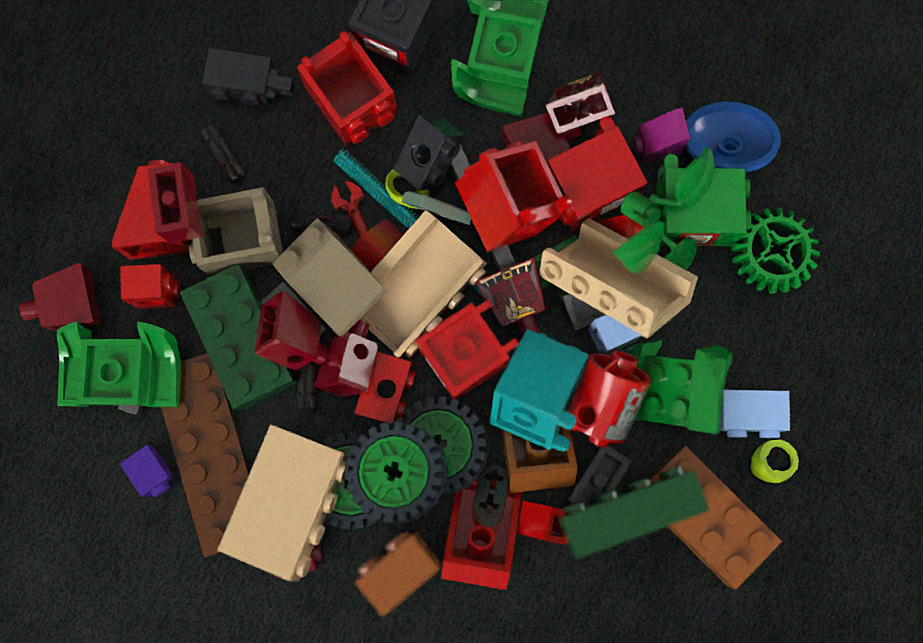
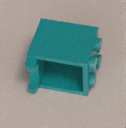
M527 329L494 391L490 424L549 450L552 447L559 451H567L570 446V440L558 433L561 427L572 429L575 426V416L566 412L586 365L588 354L581 352L574 346H567L554 341L545 334L535 333Z

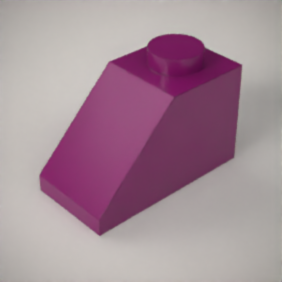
M683 108L670 111L639 126L636 136L633 137V146L636 155H641L643 164L663 160L668 154L680 156L690 140Z

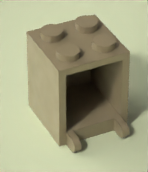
M264 187L197 200L202 237L193 239V244L189 245V254L192 263H197L199 269H202L210 277L236 264L241 265L247 270L270 266L283 253L274 202ZM221 229L225 254L213 256L209 230Z

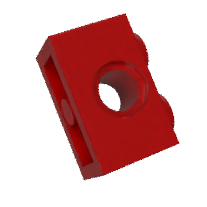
M161 264L121 266L122 300L138 309L177 307L176 298L181 296L180 281L176 279V275Z
M376 352L367 393L360 394L355 414L382 423H394L399 417L402 418L407 406V402L402 401L405 389H412L416 377V371L412 370V362ZM391 381L396 385V392L392 397L382 398L379 395V387L383 382Z

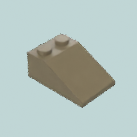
M318 218L272 263L287 283L340 337L387 292L386 288L342 239Z

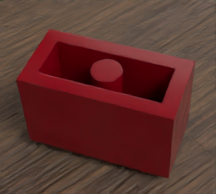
M181 162L148 169L156 234L169 243L202 237L194 174Z

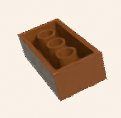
M686 446L679 447L649 478L651 482L660 480L658 473L675 467L683 466L684 471L695 470L710 511L671 524L668 527L727 587L736 590L782 541Z
M408 531L401 534L386 547L390 554L385 556L381 552L358 570L362 577L355 583L382 617L440 568L442 561L418 531L413 535H410Z

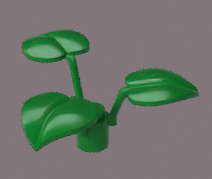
M705 146L703 153L680 176L675 189V197L677 199L659 198L654 194L648 199L640 193L632 191L623 200L621 213L644 227L613 251L614 255L630 272L639 273L644 270L656 257L659 251V243L662 240L671 250L664 259L684 270H687L691 265L697 251L696 241L687 237L676 245L664 234L665 224L659 221L661 210L658 209V204L680 207L685 203L687 206L692 207L700 201L710 188L715 172L714 157L708 147Z

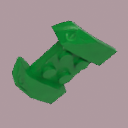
M466 0L471 13L479 15L468 65L452 59V84L454 91L459 98L481 108L522 116L528 91V82L540 31L543 27L548 0Z
M139 321L137 328L141 339H92L91 331L81 326L78 322L57 329L59 348L57 406L89 407V405L179 407L181 361L176 338L163 328Z
M662 340L644 342L622 350V352L635 357L638 361L637 367L646 372L651 378L650 386L634 421L644 420L687 427L689 430L719 433L724 383L732 363L731 352L718 345H713L709 348L697 349L694 360L656 356L662 346Z

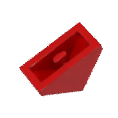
M385 219L363 233L351 251L372 272L402 238L403 234Z

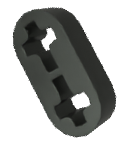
M489 465L485 467L478 479L474 501V515L476 521L486 527L498 525L504 516L508 493V473L501 466ZM492 478H498L495 490H490ZM488 501H493L491 514L485 513Z

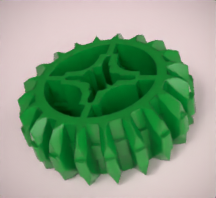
M781 208L774 210L773 215L769 209H764L761 212V216L757 213L751 215L750 230H746V234L738 240L740 243H735L731 247L732 251L740 253V255L732 259L733 263H742L743 265L737 270V273L742 275L747 272L750 275L745 281L746 284L749 285L756 280L758 281L756 286L758 291H762L767 284L770 294L776 293L778 287L782 293H787L790 291V286L797 289L801 286V280L807 281L811 278L808 270L813 271L817 268V264L811 259L820 256V252L811 247L817 245L819 239L809 238L808 235L814 231V228L808 227L805 230L801 226L805 223V218L801 217L799 220L794 221V211H789L783 217ZM769 228L783 230L790 236L780 237L774 230L770 231ZM757 233L760 238L758 242L761 246V252L754 258L752 241ZM786 245V247L780 250L781 253L764 257L770 252L771 248L774 249ZM794 245H797L798 261L794 268L791 264L793 260L790 256V250ZM764 264L772 265L777 272L781 271L783 275L769 273L760 266Z

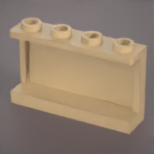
M425 210L371 272L386 288L387 292L359 320L370 325L369 330L394 352L393 355L395 357L403 359L407 356L411 358L418 351L415 340L443 322L440 316L448 307L453 310L463 300L465 295L461 292L469 283L473 286L476 285L475 281L485 275L486 271L483 268L487 263L433 214Z
M590 218L582 223L578 240L559 253L551 248L543 251L539 270L540 277L646 338L690 304L698 278L658 255L641 272H630L613 253L614 250L629 239Z
M270 425L218 551L288 581L299 582L301 577H305L311 566L312 560L309 556L313 546L318 545L323 537L325 528L322 524L327 513L330 514L336 505L337 495L335 493L339 483L345 481V471H348L349 467L346 465V461L350 457Z

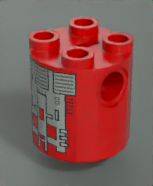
M614 350L611 355L602 353L589 355L566 412L574 415L576 418L575 426L571 430L581 431L589 435V440L600 447H607L609 442L623 443L627 439L651 383L650 376L637 367L638 361L635 357L618 350Z

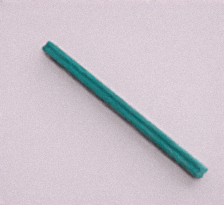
M344 148L341 149L334 160L336 165L342 167L341 169L347 175L356 180V183H359L358 185H362L361 187L367 193L376 198V201H379L378 203H382L381 205L387 211H390V214H393L396 219H399L398 221L401 224H405L404 226L409 229L417 221L419 215L415 217L416 212L412 214L413 210L409 211L410 207L406 209L407 206L394 201L386 187L383 188L384 183L380 185L381 181L378 183V178L374 180L376 176L372 178L373 173L369 175L370 171L366 172L367 168L363 170L364 165L360 167L361 163L358 165V160L354 162L356 158L352 160L353 155L350 156V153L346 154L347 150L343 152ZM469 283L474 290H477L476 292H479L480 295L482 294L477 284L473 286ZM517 322L512 323L515 325V327L517 326V329H519ZM542 329V334L547 335L548 332H544L545 329Z

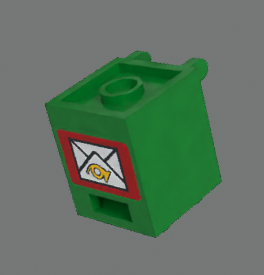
M668 154L664 159V166H661L657 171L656 196L659 198L677 199L675 197L676 184L687 168H678V158L674 154ZM715 168L710 188L700 201L692 207L687 206L685 203L680 207L658 204V209L661 210L659 221L665 224L664 234L676 245L687 237L694 239L697 246H732L746 234V230H750L751 213L746 211V198L750 196V180L745 179V169ZM663 240L659 243L661 246H668Z

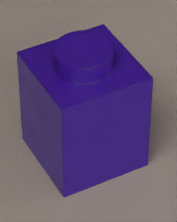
M146 445L120 463L141 497H150L152 495L156 498L171 488L169 483L176 478L156 446Z

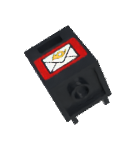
M360 0L349 22L350 31L368 57L412 76L437 23L436 0Z

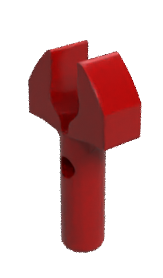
M346 181L352 193L350 197L351 202L348 203L346 200L341 199L336 186L333 189L331 201L336 211L341 209L347 211L352 219L357 235L360 237L369 230L358 207L360 200L365 198L359 186Z

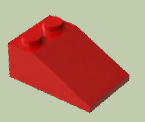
M477 479L469 487L455 493L441 579L506 590L511 572L522 492L510 493L508 485L502 521L493 527H486L479 524L474 515ZM491 480L490 490H495L498 480ZM488 501L485 513L491 514L493 501Z

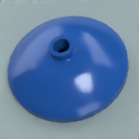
M737 102L709 104L696 110L686 121L690 140L685 146L687 151L694 159H697L703 153L705 146L708 147L713 154L715 168L745 169V173L755 171L769 164L779 150L781 135L776 123L763 111L747 104Z

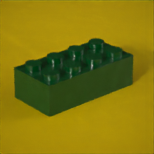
M236 264L180 292L233 409L243 411L299 383L294 370L254 353L262 303L246 268Z
M683 466L671 468L658 473L660 480L651 482L650 478H644L627 484V492L619 494L618 490H611L595 496L597 503L586 506L585 502L581 501L564 507V514L558 516V520L571 555L578 559L710 511L695 470L684 471Z

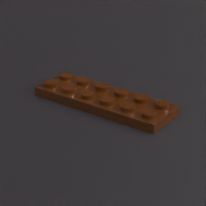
M207 353L181 361L179 407H161L204 558L221 553L218 551L219 545L250 474L229 399Z

